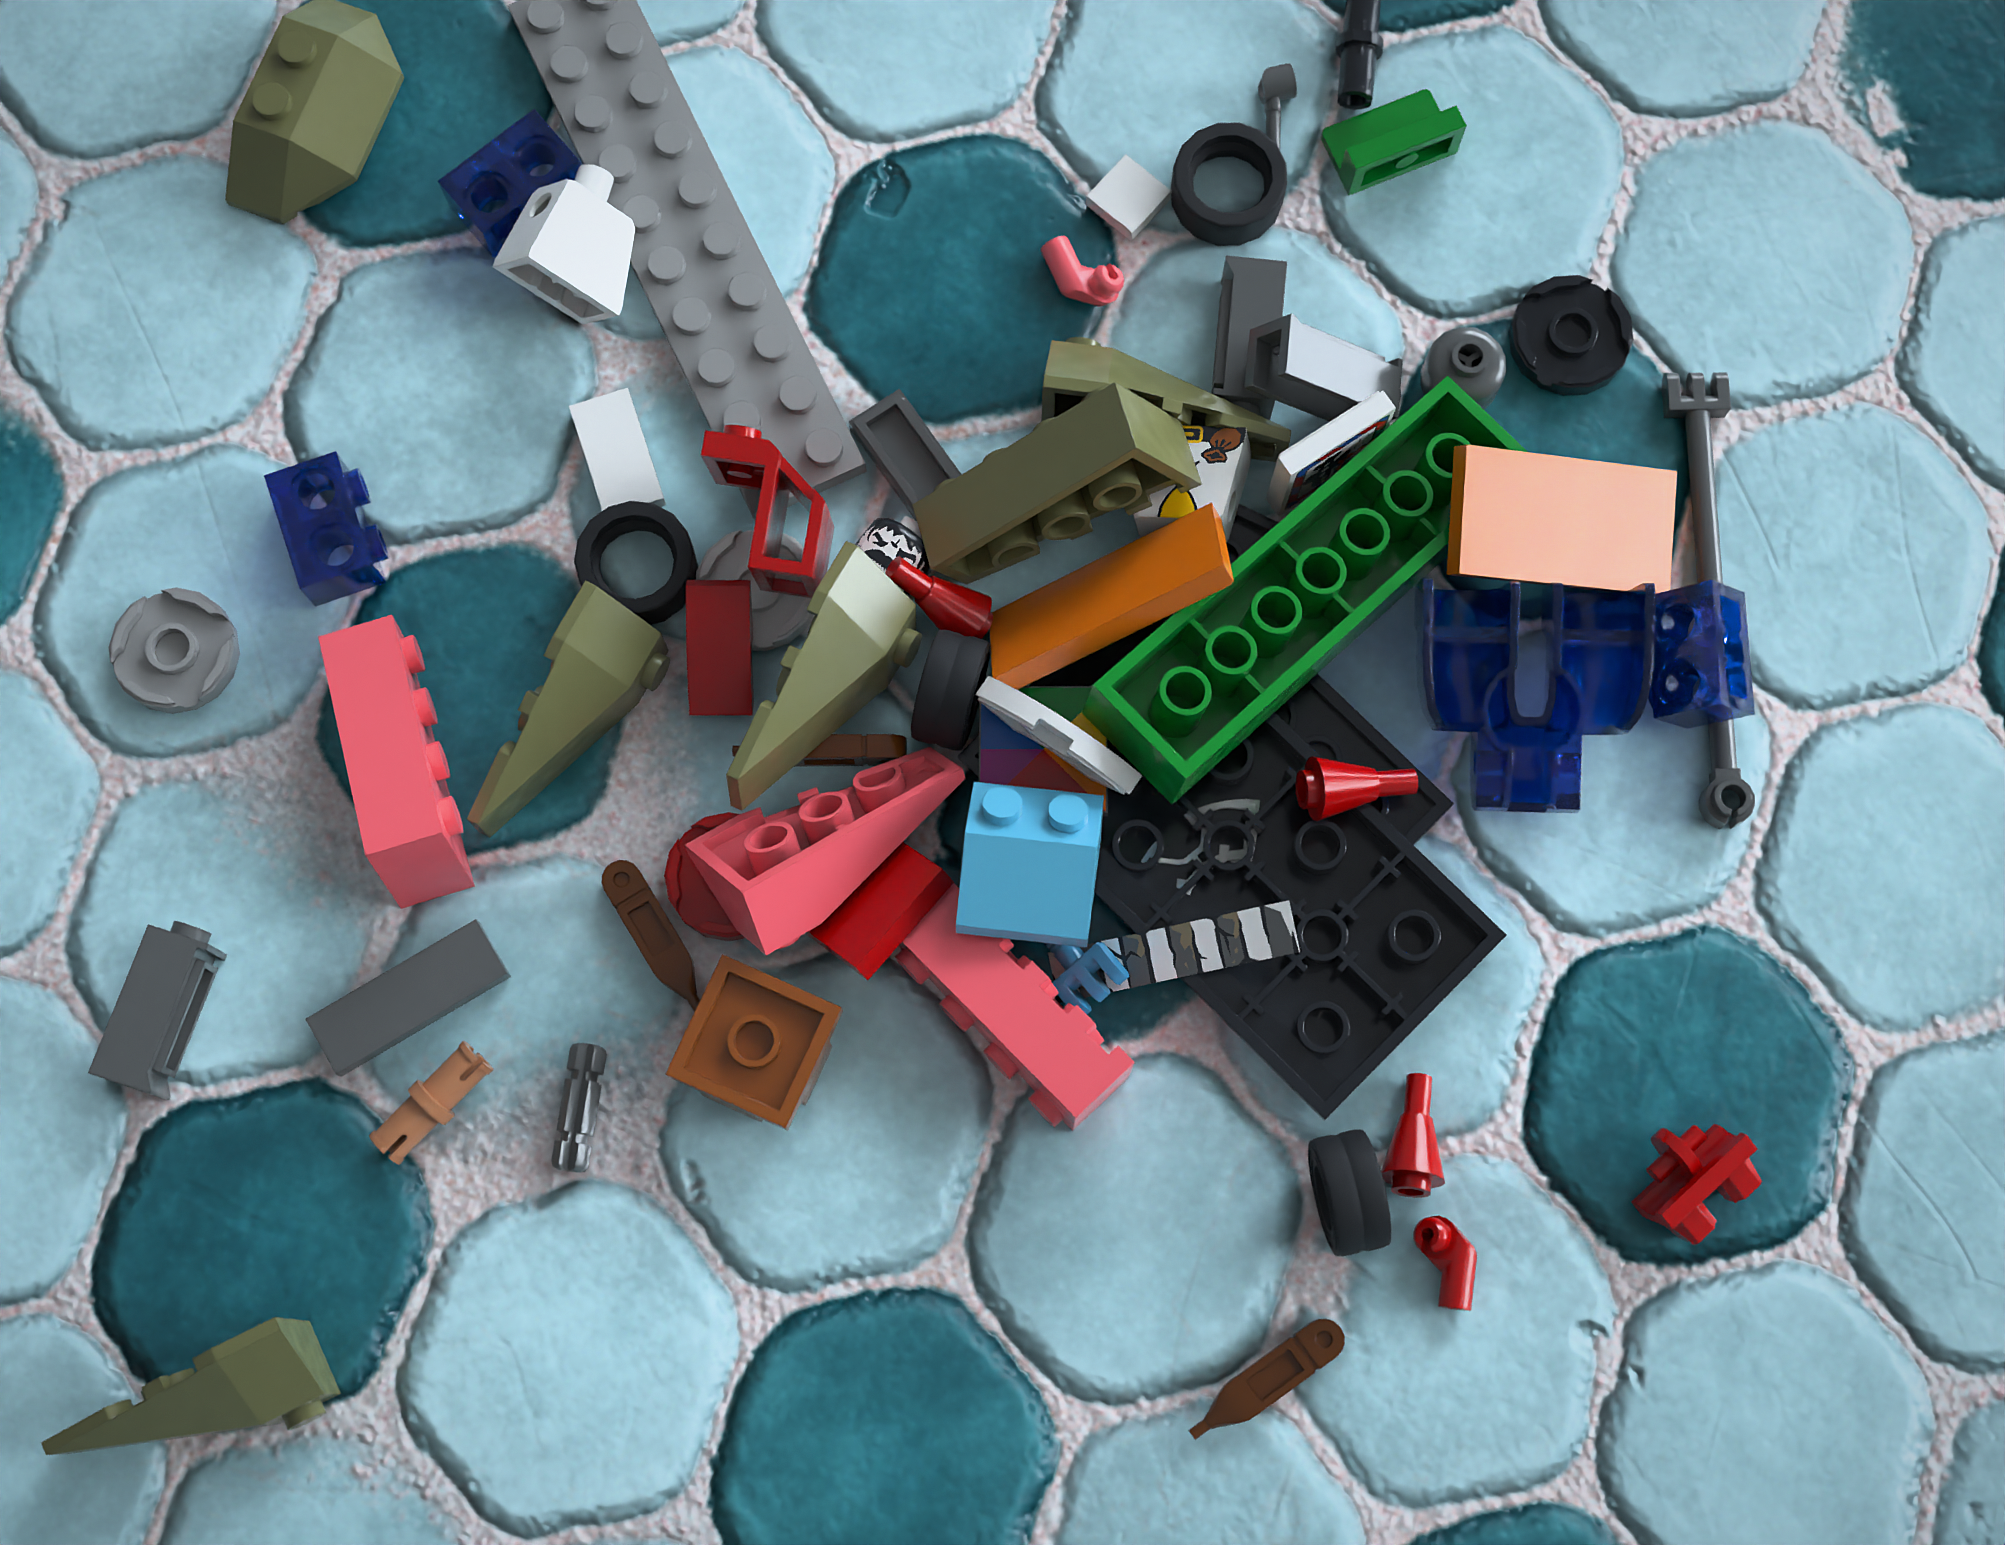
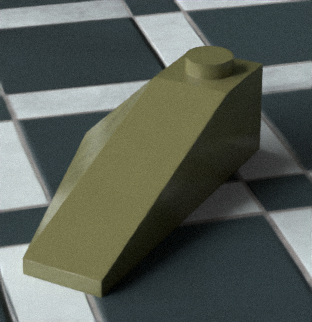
M1072 337L1066 339L1065 342L1051 341L1043 381L1041 422L1049 418L1058 417L1081 403L1091 391L1116 382L1177 418L1184 426L1246 427L1251 459L1277 462L1278 455L1289 447L1290 429L1119 350L1101 347L1099 342L1085 337Z
M848 541L844 543L815 590L806 609L809 613L815 615L807 638L801 650L789 645L780 662L783 668L776 687L778 698L776 702L764 700L760 704L726 774L730 805L741 811L744 810L887 688L899 667L908 668L917 655L922 634L916 631V604L858 545Z
M586 580L556 629L544 653L545 657L552 660L550 673L544 685H540L535 691H527L518 711L521 712L518 721V730L521 731L517 743L509 740L499 749L467 817V820L479 833L489 838L638 705L647 689L651 691L656 690L669 668L670 658L666 656L669 649L662 633L602 589Z
M274 1317L194 1357L192 1360L197 1370L196 1373L194 1368H190L170 1376L158 1377L142 1386L141 1394L144 1401L133 1405L132 1401L127 1399L104 1407L46 1439L41 1444L46 1455H59L276 1425L283 1422L289 1431L326 1414L323 1402L341 1393L310 1321Z

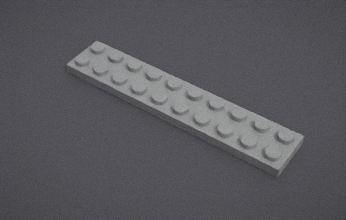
M519 0L509 4L508 8L511 17L582 164L601 167L614 178L607 203L632 219L635 226L630 264L710 430L723 433L725 425H741L762 432L761 439L770 440L790 465L818 493L867 472L865 461L637 0ZM738 487L755 521L760 491ZM791 492L787 507L799 502Z

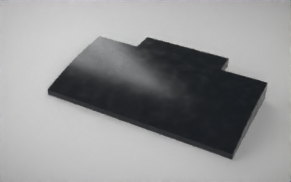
M1173 614L1031 683L1029 686H1092ZM1318 673L1173 804L1143 775L1130 794H1121L1108 788V816H1102L1101 842L1094 894L1135 934L1289 900L1300 952L1180 977V979L1323 1120L1507 936L1414 846L1451 809L1454 803ZM978 735L957 757L979 779ZM1108 740V749L1139 772ZM1313 756L1370 767L1376 771L1413 768L1418 776V791L1416 794L1378 797L1377 800L1319 821H1314L1308 809H1302L1299 806L1295 783L1298 771L1304 770L1308 758ZM1226 800H1260L1259 811L1255 815L1248 808L1245 811L1234 809L1213 811L1210 808L1204 815L1198 810L1200 807ZM1184 815H1190L1196 822L1192 825ZM1202 828L1207 832L1204 837L1203 851L1197 855L1202 862L1207 861L1205 865L1198 859L1195 861L1192 859L1187 864L1181 865L1159 863L1161 858L1176 860L1186 858L1200 846ZM1252 829L1257 832L1256 841L1251 833ZM1245 839L1247 853L1240 861L1236 863L1231 861L1223 863L1215 858L1219 854L1220 844L1230 845L1229 851L1242 850ZM1156 842L1157 850L1152 858L1149 857L1147 862L1142 863L1141 860ZM1195 870L1197 871L1181 888L1176 887L1177 879L1187 880Z

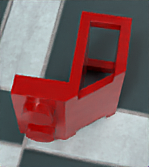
M725 425L723 433L705 430L701 457L715 483L760 491L748 561V569L758 587L762 591L812 598L827 572L834 533V524L825 500L790 465L770 440L761 439L762 432L741 425ZM790 492L810 513L801 562L779 559ZM776 574L800 577L802 582L775 577Z

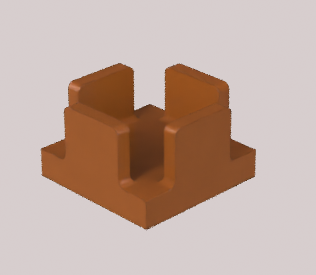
M722 954L665 1074L669 1078L699 1091L708 1099L759 1122L764 1120L788 1131L799 1105L807 1104L832 1049L830 1039L843 1009L834 1003Z

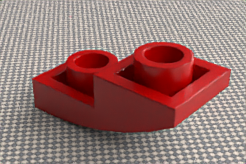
M687 580L686 652L689 715H753L751 580Z

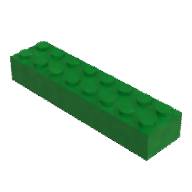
M1449 376L1445 377L1231 564L1234 579L1232 585L1177 611L1092 685L1082 714L1173 804L1448 556L1454 446L1467 444L1522 452L1528 451Z

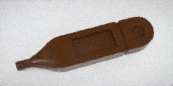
M831 734L794 767L864 766V764L877 766L907 755V738L896 734H866V736H862V734ZM740 746L732 747L733 757H735Z
M617 860L610 863L602 874L601 883L604 891L657 979L667 988L687 1000L695 1012L700 999L697 996L695 967L690 953L642 873L634 863L627 860Z
M1329 1319L1314 1320L1294 1333L1292 1338L1286 1339L1232 1378L1220 1389L1204 1419L1188 1430L1192 1437L1196 1440L1210 1429L1249 1421L1316 1373L1315 1370L1321 1369L1342 1352L1345 1344V1336L1341 1327Z

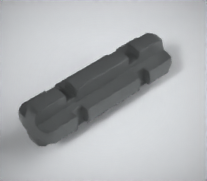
M575 1043L572 1044L569 1050L566 1069L571 1071V1077L564 1080L556 1131L561 1132V1138L554 1141L551 1159L552 1166L561 1171L581 1173L586 1172L589 1167L592 1146L587 1144L588 1136L594 1137L602 1087L597 1082L598 1075H604L607 1056L605 1049L599 1045Z

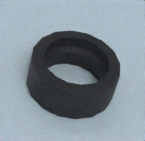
M1216 123L1196 131L1181 146L1173 165L1171 205L1180 224L1197 239L1217 246H1240L1260 238L1275 223L1282 207L1287 188L1286 162L1275 142L1261 130L1242 123ZM1216 157H1235L1246 161L1258 170L1263 177L1264 192L1262 197L1254 207L1242 212H1221L1210 208L1196 196L1193 190V178L1197 168L1202 163Z
M628 501L609 506L589 520L577 540L574 558L581 587L585 580L596 585L650 625L666 621L686 604L687 580H696V571L698 569L689 534L676 516L654 503ZM634 531L652 532L663 538L672 552L674 562L672 574L667 583L653 594L636 599L625 598L614 593L602 579L600 571L602 553L608 544L623 534Z

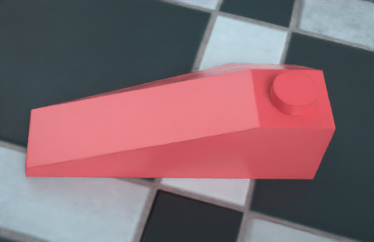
M927 747L858 772L853 778V786L820 794L817 787L797 794L800 805L764 817L761 807L739 814L685 844L688 855L735 929L767 956L777 949H783L794 944L801 935L822 924L966 778L962 767L933 748Z

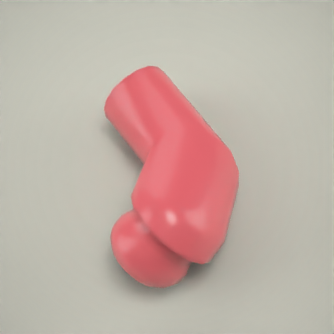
M1066 236L1051 239L1041 248V253L1060 292L1065 297L1099 307L1108 305L1118 298L1119 292L1124 287V277L1116 266L1108 264L1106 267L1105 265H1098L1096 269L1081 266Z

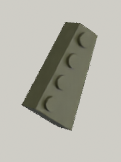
M1114 382L1109 386H1103L1091 391L1086 395L1084 401L1058 417L1040 422L1034 427L1033 432L1010 446L992 451L984 457L982 463L959 477L941 482L934 488L932 493L912 504L930 568L967 585L1040 554L1038 544L1040 541L1045 539H1076L1093 531L1091 520L1123 507L1128 516L1152 506L1150 494L1174 484L1177 485L1178 490L1182 494L1202 485L1181 421Z

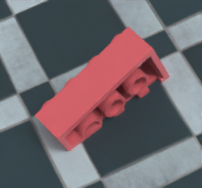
M393 615L318 636L365 856L401 909L475 887L461 833H463L461 817L454 798L450 796L446 779L450 778L448 762L439 741L435 742L431 725L438 723L435 707L428 689L420 687L417 673L425 671V664L416 637L414 635L404 637Z
M953 883L899 945L901 951L895 956V959L919 985H922L928 978L946 996L939 1003V1006L962 1031L966 1032L973 1025L990 1043L983 1050L984 1054L1006 1078L1010 1080L1018 1073L1035 1091L1028 1098L1029 1102L1050 1125L1055 1128L1063 1121L1073 1131L1129 1078L1135 1062L1119 1046L1108 1055L1100 1046L1104 1039L1097 1031L1096 1023L1078 1005L1074 1007L1072 1004L1067 1003L1063 1007L1055 999L1059 992L1050 978L1026 956L1023 955L1020 959H1017L1010 950L1014 945L1010 939L956 933L959 888Z

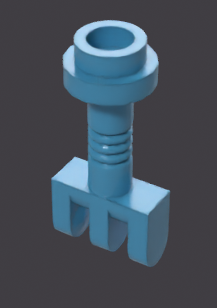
M1096 942L1085 953L1077 946L1044 943L1065 969L1052 982L1059 992L1058 996L1065 1004L1070 1003L1074 1007L1078 1005L1086 1014L1092 1009L1087 1000L1077 990L1081 985L1098 1002H1102L1111 993L1107 985L1096 973L1100 968L1117 985H1121L1129 977L1125 967L1104 942Z

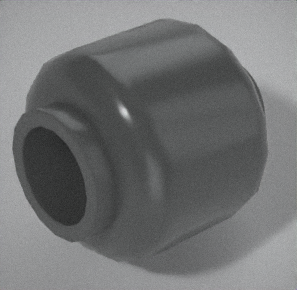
M1457 327L1446 331L1432 343L1420 371V384L1423 394L1425 396L1445 377L1449 376L1482 409H1486L1494 401L1506 375V357L1500 344L1485 331L1475 327Z

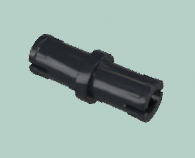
M1346 0L1343 32L1336 38L1335 50L1336 54L1341 58L1337 103L1347 109H1365L1370 107L1373 101L1376 60L1382 56L1384 46L1383 38L1379 35L1381 0Z

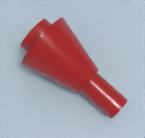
M900 556L896 557L889 564L885 574L897 586L915 598V602L939 630H949L960 633L963 636H972L980 639L986 635L993 622V614L990 612L992 599L989 595L935 576L929 577Z
M1311 756L1306 762L1305 769L1299 770L1295 783L1296 797L1299 806L1302 809H1308L1311 818L1314 821H1319L1375 801L1378 797L1416 794L1418 791V776L1413 768L1376 771L1370 767Z
M1410 1073L1406 1075L1404 1112L1399 1117L1381 1168L1383 1181L1391 1184V1192L1404 1197H1428L1431 1195V1188H1437L1445 1184L1434 1122L1430 1116L1432 1077L1427 1074Z

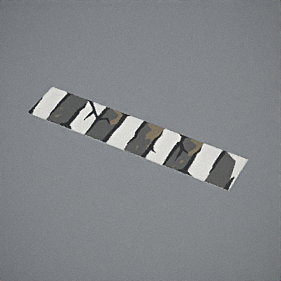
M1289 900L1100 941L1105 943L1125 967L1129 977L1121 985H1117L1107 976L1102 968L1096 973L1107 985L1110 992L1300 952ZM1095 943L1087 944V948H1086V947H1080V948H1081L1082 951L1085 953V952L1088 951ZM1050 952L1048 955L1053 979L1055 980L1065 969L1054 957V953ZM1083 985L1077 989L1084 998L1091 996ZM1057 995L1058 1002L1062 1003L1063 1001Z

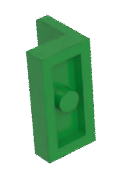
M1423 89L1324 128L1321 134V141L1348 196L1456 154L1467 125L1457 105L1440 111L1432 93L1428 89Z

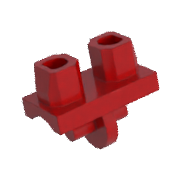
M1713 1124L1705 1133L1696 1125H1692L1680 1137H1677L1665 1128H1660L1651 1137V1142L1660 1156L1646 1168L1654 1181L1631 1203L1642 1217L1664 1225L1678 1238L1693 1245L1699 1244L1715 1229L1717 1220L1702 1203L1715 1189L1719 1191L1724 1199L1737 1203L1740 1200L1746 1199L1762 1184V1180L1749 1159L1758 1148L1747 1134L1740 1132L1735 1136L1717 1124Z

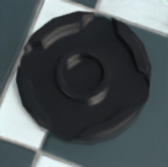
M1580 275L1554 276L1533 286L1516 307L1508 331L1510 353L1521 373L1540 389L1562 396L1587 395L1608 385L1623 368L1634 340L1632 321L1620 297L1608 287L1604 290L1600 286L1592 284L1593 279Z

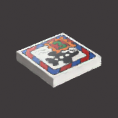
M1384 391L1375 392L1278 455L1266 500L1278 516L1308 498L1389 427L1396 407Z

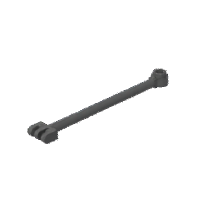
M1713 372L1710 380L1711 395L1706 396L1703 373H1688L1686 396H1681L1679 374L1664 373L1662 377L1664 418H1685L1711 759L1709 785L1701 792L1698 800L1699 811L1706 822L1718 829L1723 828L1727 824L1728 817L1732 816V821L1728 823L1730 829L1739 826L1753 813L1755 794L1750 785L1741 779V768H1737L1710 418H1725L1731 410L1729 377L1727 372ZM1722 790H1732L1740 799V806L1733 813H1731L1732 809L1726 807L1721 800Z

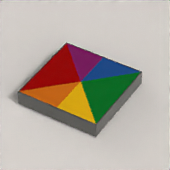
M1024 686L1018 689V691L1059 714L1108 748V739L1082 714L1092 686ZM979 701V782L1103 795L1102 816H1108V787L1088 779L1050 750L1014 731Z

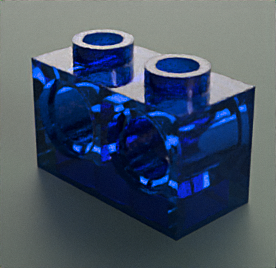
M533 109L438 180V183L452 211L489 254L495 258L531 195L538 188L565 179L574 181L581 164L574 153L538 112ZM544 164L554 166L545 175H529L537 166ZM491 201H506L504 206L495 212H482L483 207Z
M335 451L264 475L299 588L315 607L387 583L380 562L389 559V553L378 525L375 523L368 526L362 506L370 504L371 498L359 468L349 470ZM325 490L335 491L333 500L327 506L320 509L310 508L313 498L318 493ZM344 545L353 546L352 555L346 562L336 566L328 565V559L335 549Z
M1708 580L1644 596L1646 619L1643 622L1642 631L1649 651L1651 679L1647 685V696L1653 709V718L1689 729L1755 715L1745 592L1714 580ZM1695 618L1694 626L1691 632L1688 634L1689 625L1691 621ZM1700 678L1698 690L1693 696L1694 685Z

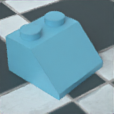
M974 782L964 838L956 933L1087 948L1100 851L1104 796Z

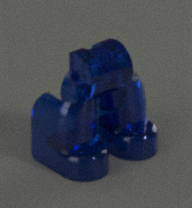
M1422 578L1415 585L1414 627L1417 632V686L1421 708L1432 730L1471 732L1470 797L1473 810L1578 813L1581 803L1582 735L1627 734L1644 712L1652 681L1655 584L1642 583L1628 591L1610 593L1563 592L1562 582H1552L1542 588L1541 628L1546 637L1545 688L1542 715L1521 716L1518 713L1515 699V670L1518 666V627L1520 621V582L1509 581L1501 588L1489 590L1433 589V578Z

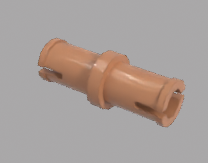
M462 1041L458 1048L424 1083L417 1079L408 1088L411 1096L376 1131L374 1130L369 1135L371 1141L383 1154L387 1150L390 1152L388 1158L394 1163L400 1165L404 1161V1157L438 1123L446 1125L455 1116L452 1109L487 1074L489 1075L493 1071L492 1066L479 1052L474 1054V1048L467 1042Z

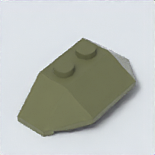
M312 0L282 17L233 120L225 197L228 205L285 224L297 217V212L321 203L358 180L404 80L403 73L376 14L337 0Z

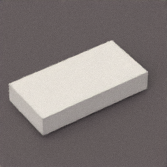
M628 388L570 405L572 418L602 511L609 506L628 501L654 503L660 507L665 506L666 502Z

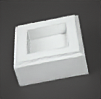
M1125 154L1086 196V206L1132 241L1170 201L1171 190Z

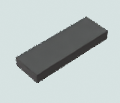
M475 919L305 1020L335 1074L342 1077L511 976L481 923Z

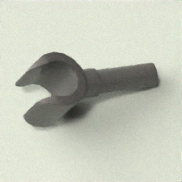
M1291 64L1267 68L1263 72L1258 85L1259 98L1261 103L1265 104L1266 135L1277 144L1279 150L1281 141L1280 101L1295 98L1297 95L1296 78Z

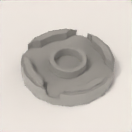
M176 587L161 590L163 593L155 594L148 599L144 596L132 603L115 624L109 643L110 662L114 667V673L117 676L116 679L127 694L148 709L171 714L197 710L217 698L234 677L240 656L237 630L226 612L200 592Z

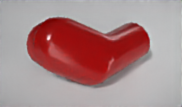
M1442 1216L1423 1218L1414 1228L1413 1240L1416 1247L1442 1273L1438 1307L1471 1311L1477 1264L1475 1247L1456 1225Z

